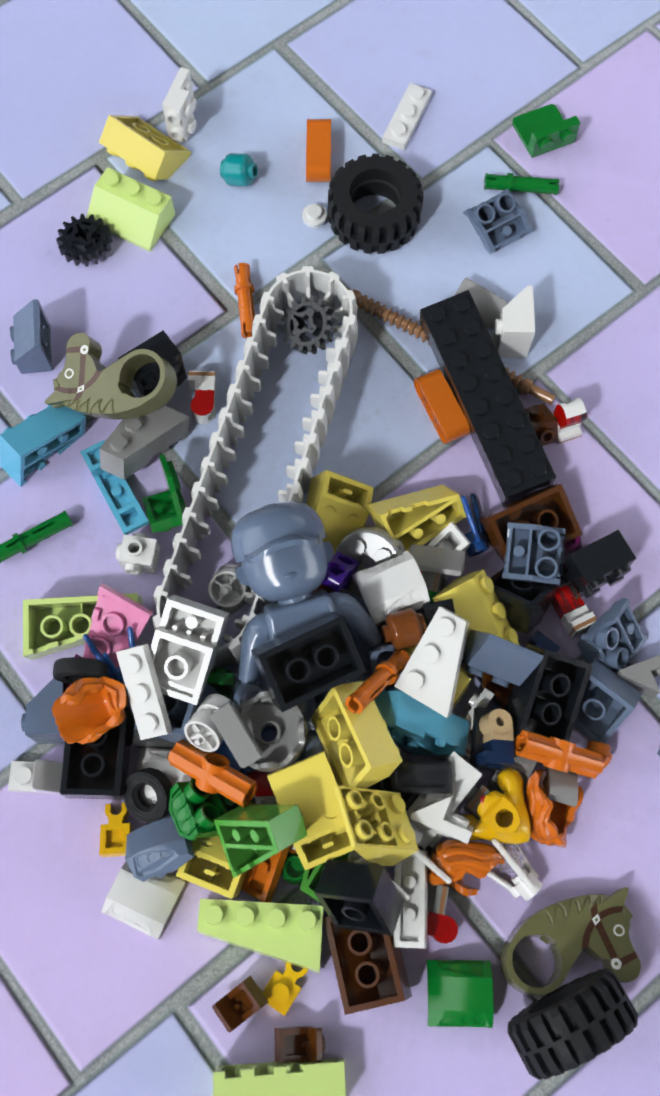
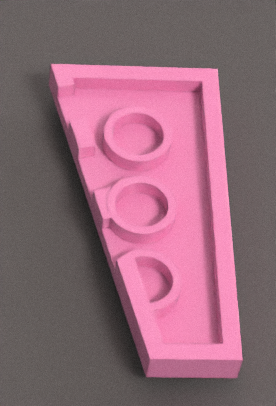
M102 583L99 586L98 599L91 618L92 623L89 637L100 653L106 652L115 667L118 668L120 665L116 652L129 648L127 628L129 626L133 628L136 644L153 612ZM85 642L83 658L97 660Z

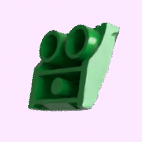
M194 778L186 782H176L170 789L169 812L178 834L191 841L197 838L219 836L214 819L240 805L220 793L210 794L200 790L195 785L196 779Z
M426 960L428 990L427 1026L493 1028L494 1002L491 962L489 960Z

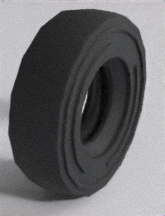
M82 657L61 658L56 660L53 666L54 679L62 683L73 684L82 678L108 677L107 664L94 659Z
M144 768L134 772L126 779L123 787V799L126 808L133 817L145 823H150L164 817L169 813L172 783L158 769ZM145 784L151 786L156 793L157 801L154 806L146 804L142 799L141 788Z

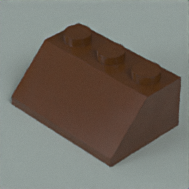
M562 484L549 485L479 518L490 545L503 562H505L508 522L566 529L565 543L583 535Z
M329 916L323 918L345 1015L406 1001L412 997L401 948L394 947V933L393 936L336 928Z

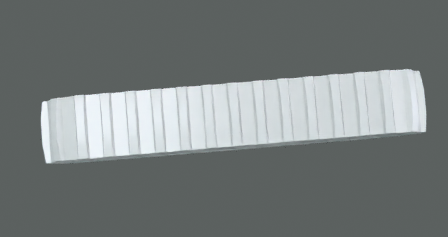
M303 266L302 270L289 274L283 272L276 277V283L269 292L263 293L260 314H256L253 320L252 337H247L244 345V360H239L235 373L236 382L235 384H230L227 392V407L221 408L218 417L219 429L217 432L212 433L209 442V456L204 457L202 460L200 481L194 482L191 491V506L185 507L182 515L183 528L181 533H176L174 537V553L171 559H166L163 568L165 577L162 586H157L153 595L157 615L153 617L155 631L160 626L167 599L172 595L178 596L179 590H185L186 585L192 586L191 576L185 573L189 564L194 565L195 560H201L202 558L200 550L195 549L197 540L203 541L204 535H210L209 525L205 524L204 520L206 515L212 516V510H219L218 500L213 498L215 491H221V486H227L228 484L227 476L221 472L223 468H229V461L236 462L235 450L230 449L231 444L237 446V438H244L245 436L244 427L239 425V422L245 423V414H253L252 403L247 400H253V391H261L260 379L255 377L261 378V369L269 368V347L277 346V325H284L281 318L288 317L289 314L286 313L285 309L289 308L292 310L294 308L293 300L301 303V296L310 299L311 295H314L319 300L323 299L328 302L327 306L335 310L331 316L333 315L338 320L334 324L341 323V326H334L337 329V332L333 334V338L336 339L335 348L326 349L327 371H319L318 383L324 386L320 385L319 394H311L310 397L311 406L318 409V411L312 409L311 418L304 417L302 420L303 429L310 432V435L304 434L303 442L295 441L294 444L295 453L301 455L302 459L296 458L295 466L287 465L286 468L287 477L294 479L293 485L287 483V491H278V500L282 503L289 501L304 503V494L308 493L312 470L316 468L320 456V447H323L328 432V424L331 423L335 411V401H338L343 386V379H345L350 365V357L353 356L358 340L357 302L353 290H347L343 283L340 282V276L333 271L325 273L314 270L313 266ZM252 590L251 593L244 592V601L253 605L250 615L243 614L242 620L235 619L236 628L242 630L237 637L233 639L230 635H223L226 644L219 647L210 672H213L214 668H223L231 664L239 665L243 631L247 623L255 615L263 613V607L271 603V601L259 597Z

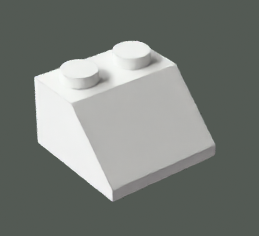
M527 286L502 308L500 319H495V332H492L491 338L500 358H527L535 335L533 286Z

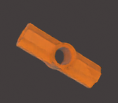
M522 730L516 736L514 742L515 755L540 762L543 766L565 773L571 771L578 775L596 779L604 768L602 754L577 747L575 743L552 736L547 738L537 733Z
M183 739L176 742L169 753L167 760L170 761V765L196 779L195 785L197 788L206 793H220L243 808L249 805L252 798L256 795L258 789L257 782L230 767L229 759L221 754L206 753Z

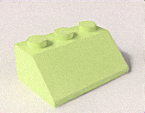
M107 167L94 185L86 219L91 214L94 215L96 221L102 218L104 225L109 226L111 234L151 252L175 216V210L171 196Z

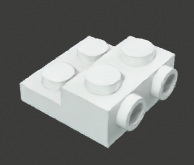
M180 67L162 103L168 137L177 142L182 141L186 143L190 134H193L196 129V120L194 119L193 112L195 111L197 101L194 98V82L191 81L190 69Z

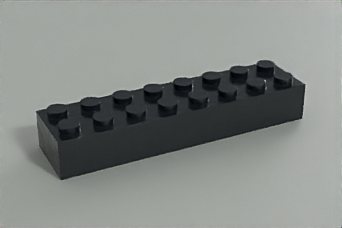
M464 291L420 309L421 327L441 371L468 421L470 435L502 505H507L549 485H553L556 475L470 291Z

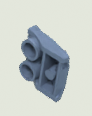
M508 189L463 212L469 218L489 254L533 232L523 209Z
M508 522L502 579L561 586L566 529Z
M621 598L615 602L608 611L596 620L585 634L581 635L577 645L587 663L591 664L594 659H597L615 673L617 670L627 667L628 662L636 657L648 639L642 633L629 606V599Z
M170 813L158 820L136 828L127 835L125 860L133 876L142 882L152 877L160 879L167 873L174 872L194 857L192 841L178 834Z

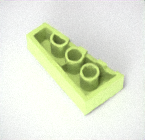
M137 593L123 594L143 606V598ZM98 596L23 600V657L34 660L85 644L83 635H89L92 623L91 618Z
M200 899L197 931L201 935L320 974L323 906Z
M344 1058L323 1059L322 1062L316 1063L305 1061L219 1065L213 1072V1096H346Z

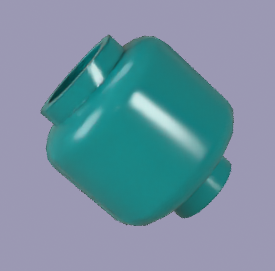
M229 153L221 161L220 175L229 186L248 187L258 175V166L249 154Z

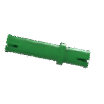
M486 173L484 177V190L504 191L508 189L510 193L516 191L557 195L559 191L558 178L513 176V173H507V175Z
M64 510L62 513L19 535L15 533L12 535L13 538L1 543L0 563L20 552L24 554L33 545L50 538L70 526L72 527L73 524L66 511Z

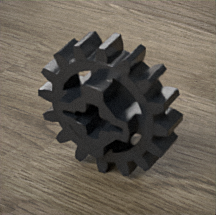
M81 214L78 220L72 216L70 224L65 221L63 222L65 229H58L59 237L56 238L61 255L65 256L67 262L73 260L75 266H78L80 262H84L85 266L88 267L89 261L98 264V257L106 258L105 251H111L110 243L113 240L109 226L104 225L102 218L96 221L93 214L88 219L85 218L84 214Z
M311 295L310 299L301 296V303L293 300L294 308L292 310L286 308L285 311L289 315L287 318H281V321L286 323V327L281 328V332L287 334L283 339L284 342L291 344V349L305 355L308 352L316 354L317 347L325 350L324 342H332L333 339L329 335L330 333L337 332V329L332 327V324L338 321L336 317L331 316L335 310L327 306L328 302L323 299L319 300L314 295ZM305 321L310 323V326L313 327V330L308 327Z

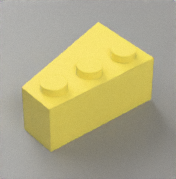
M444 485L366 505L375 526L385 529L392 538L400 540L404 545L405 551L408 552L412 544L424 545L436 537L451 522L456 524L466 518L459 494Z

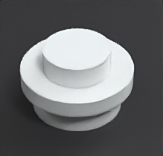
M310 204L303 210V221L311 228H319L327 219V211L320 204Z

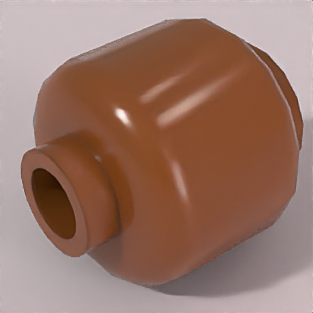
M412 608L387 614L386 625L381 626L384 642H390L396 650L417 646L427 629L423 615L416 613Z

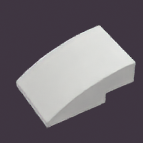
M172 595L167 599L160 626L155 631L150 648L162 694L194 705L198 704L218 652L230 613L177 595Z

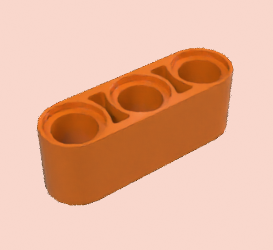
M307 119L306 182H330L331 119Z
M436 369L414 378L415 390L441 441L447 444L469 435L470 427L441 370Z

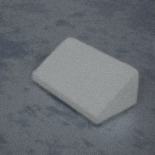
M465 278L455 295L469 290L485 326L493 330L495 319H500L502 308L508 302L472 280Z
M412 544L409 548V553L414 557L420 571L452 576H461L464 572L466 558L464 551Z
M230 700L212 713L211 719L241 768H245L262 758L263 750L233 701Z

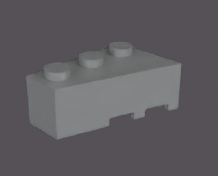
M164 405L150 414L138 418L123 419L99 448L100 468L125 480L149 464L151 458L160 452L164 454L178 440L183 441L186 439L189 431V416Z

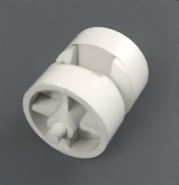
M236 564L220 566L210 580L208 587L209 595L219 606L233 607L244 598L243 595L248 586L242 585L238 581L235 570L238 567Z
M210 694L205 698L197 712L193 714L184 727L185 736L193 746L205 752H213L219 748L224 739L211 719V715L229 702L230 699L220 694Z

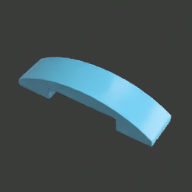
M102 440L80 451L122 532L124 535H128L149 524V521L126 479L123 480L100 468L99 448L105 442V440Z

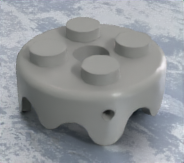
M359 527L342 539L335 553L339 551L360 562L357 573L365 569L362 566V558L364 556L371 557L376 566L402 555L405 552V548L400 540L392 538L381 527ZM352 579L347 590L362 597L356 582L354 583Z
M268 691L259 692L255 697L238 706L239 712L263 750L262 758L250 764L249 767L261 772H274L291 765L299 758L307 742L308 730L305 718L297 706L281 712L274 705ZM267 726H275L278 730L276 738L272 741H264L262 739V731Z

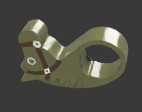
M76 333L67 342L65 366L58 377L53 379L54 392L45 400V404L51 405L53 408L68 407L81 414L114 420L138 418L156 411L169 402L176 390L177 376L173 366L168 361L148 349L131 351L106 368L100 362L102 348L99 342L85 333ZM152 362L158 363L160 379L156 388L144 397L135 398L133 391L130 392L134 375L143 365Z
M629 888L619 889L610 896L590 894L570 898L549 905L526 918L513 930L501 951L500 966L506 981L511 987L523 994L542 995L550 993L562 984L582 950L592 959L601 961L604 969L614 972L620 983L635 980L639 976L641 963L629 938L630 919L633 917L625 906ZM525 937H540L539 939L544 943H549V948L554 957V972L550 980L538 988L531 987L522 982L513 967V951L518 942Z

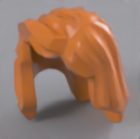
M105 676L100 678H82L71 684L54 702L51 708L52 716L56 718L55 724L58 726L59 734L68 744L76 742L80 744L92 743L108 730L119 726L126 717L125 707L128 705L125 685Z
M543 769L535 770L528 778L525 803L531 823L530 837L543 845H556L566 848V828L575 820L576 811L582 804V787L578 786V803L576 807L550 800L546 796L543 786L547 772Z
M446 840L437 844L429 859L449 876L452 882L447 884L431 869L428 870L427 882L433 885H448L466 897L477 895L478 889L463 884L462 878L465 873L474 875L479 879L485 878L489 871L497 864H505V859L496 847L484 842L469 841L466 844L460 840Z

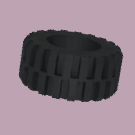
M365 154L358 156V159L355 161L351 159L345 163V168L341 166L335 172L328 190V220L333 233L337 236L339 235V240L343 244L349 243L351 249L356 251L361 249L363 253L371 254V251H377L378 254H383L388 249L390 251L399 249V244L405 245L410 241V237L414 236L417 232L423 205L422 184L420 179L416 177L413 169L410 167L406 168V163L401 160L395 161L394 157L389 155L380 157L379 154H372V156L366 157ZM379 195L391 200L396 207L385 213L372 214L362 211L354 203L365 196Z
M600 969L579 977L568 984H564L521 1010L519 1014L515 1015L508 1022L507 1032L528 1073L538 1080L549 1079L552 1076L561 1075L568 1070L579 1067V1065L593 1060L596 1056L605 1053L612 1046L621 1042L625 1036L634 1031L633 1028L637 1027L638 1013L616 974L609 969Z

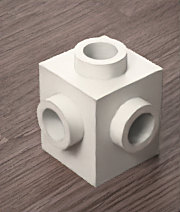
M133 533L132 536L124 535L122 543L117 545L116 559H118L122 569H125V572L129 574L140 575L141 572L155 574L160 546L157 539L149 538L142 533Z

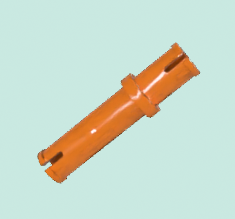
M238 263V265L234 266L236 277L234 291L238 297L241 336L247 338L252 337V324L255 318L253 293L255 291L254 285L251 284L250 265Z
M398 649L387 661L379 663L375 668V672L354 693L346 698L345 704L349 711L354 714L356 711L357 714L362 713L367 705L387 685L394 684L410 659L409 654L404 650L400 651Z

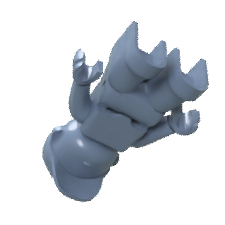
M289 501L263 506L238 520L232 531V553L235 562L241 563L235 570L238 581L242 585L249 586L259 597L267 601H275L266 604L263 607V613L255 615L247 623L243 631L239 657V680L233 685L231 691V701L235 703L237 708L242 703L240 699L243 694L250 691L258 694L264 691L261 684L257 682L260 671L251 650L331 612L343 615L347 627L359 637L365 646L369 647L367 660L373 672L378 665L377 657L381 652L391 651L392 655L396 651L390 642H384L381 631L357 599L347 593H327L324 589H317L326 576L327 564L333 558V546L328 541H323V538L327 537L324 525L316 511L305 503ZM363 673L342 684L365 681L368 677L366 673ZM315 697L297 705L305 718L308 733L304 750L294 763L325 751L311 720L312 715L317 710Z

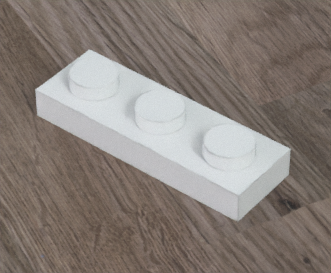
M412 83L409 84L383 135L382 143L403 151L405 150L431 98L432 90Z
M148 643L116 652L140 740L172 732Z
M419 850L428 858V851ZM413 854L395 864V883L410 896V899L406 901L402 898L404 902L394 930V947L427 949L428 867Z

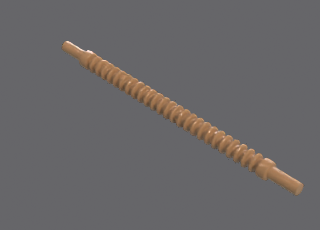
M353 290L360 310L364 308L366 313L370 311L372 316L376 314L378 319L384 318L383 321L385 323L390 321L391 326L396 324L397 329L401 327L403 332L409 331L410 336L415 334L416 339L421 337L422 342L428 341L422 327L418 325V321L413 323L412 319H406L404 314L400 316L398 311L394 313L392 308L386 309L387 306L385 304L380 306L379 301L374 303L373 298L368 300L367 295L362 296L360 291ZM506 368L515 389L517 387L520 393L524 395L530 394L552 405L556 398L555 395L534 385L533 380L529 378L522 379L521 374L516 376L515 371L510 373L509 368Z

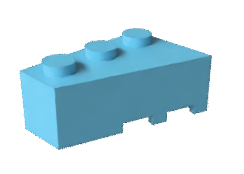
M48 405L46 409L37 414L29 415L23 422L14 427H8L0 434V466L22 487L27 482L24 478L36 468L41 471L46 467L44 463L46 459L55 452L60 455L85 434L86 417L68 407L53 408L51 405Z
M396 687L388 688V691H382L374 699L382 718L387 724V729L393 741L412 755L450 756L454 751L459 756H465L469 721L454 714L446 718Z

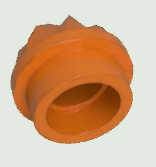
M587 742V748L584 749L602 754L605 768L610 763V760H612L611 746L602 742Z

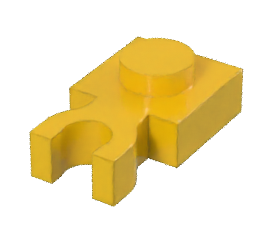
M122 803V810L117 815H113L114 807L112 804H105V814L109 821L108 824H103L100 827L99 855L101 857L126 856L127 835L133 831V826L131 823H125L130 814L125 803Z
M286 963L284 974L277 970L275 971L262 992L269 1002L267 1004L284 1016L301 990V987L296 984L297 979L303 977L308 969L303 968L301 971L296 972L292 969V964Z

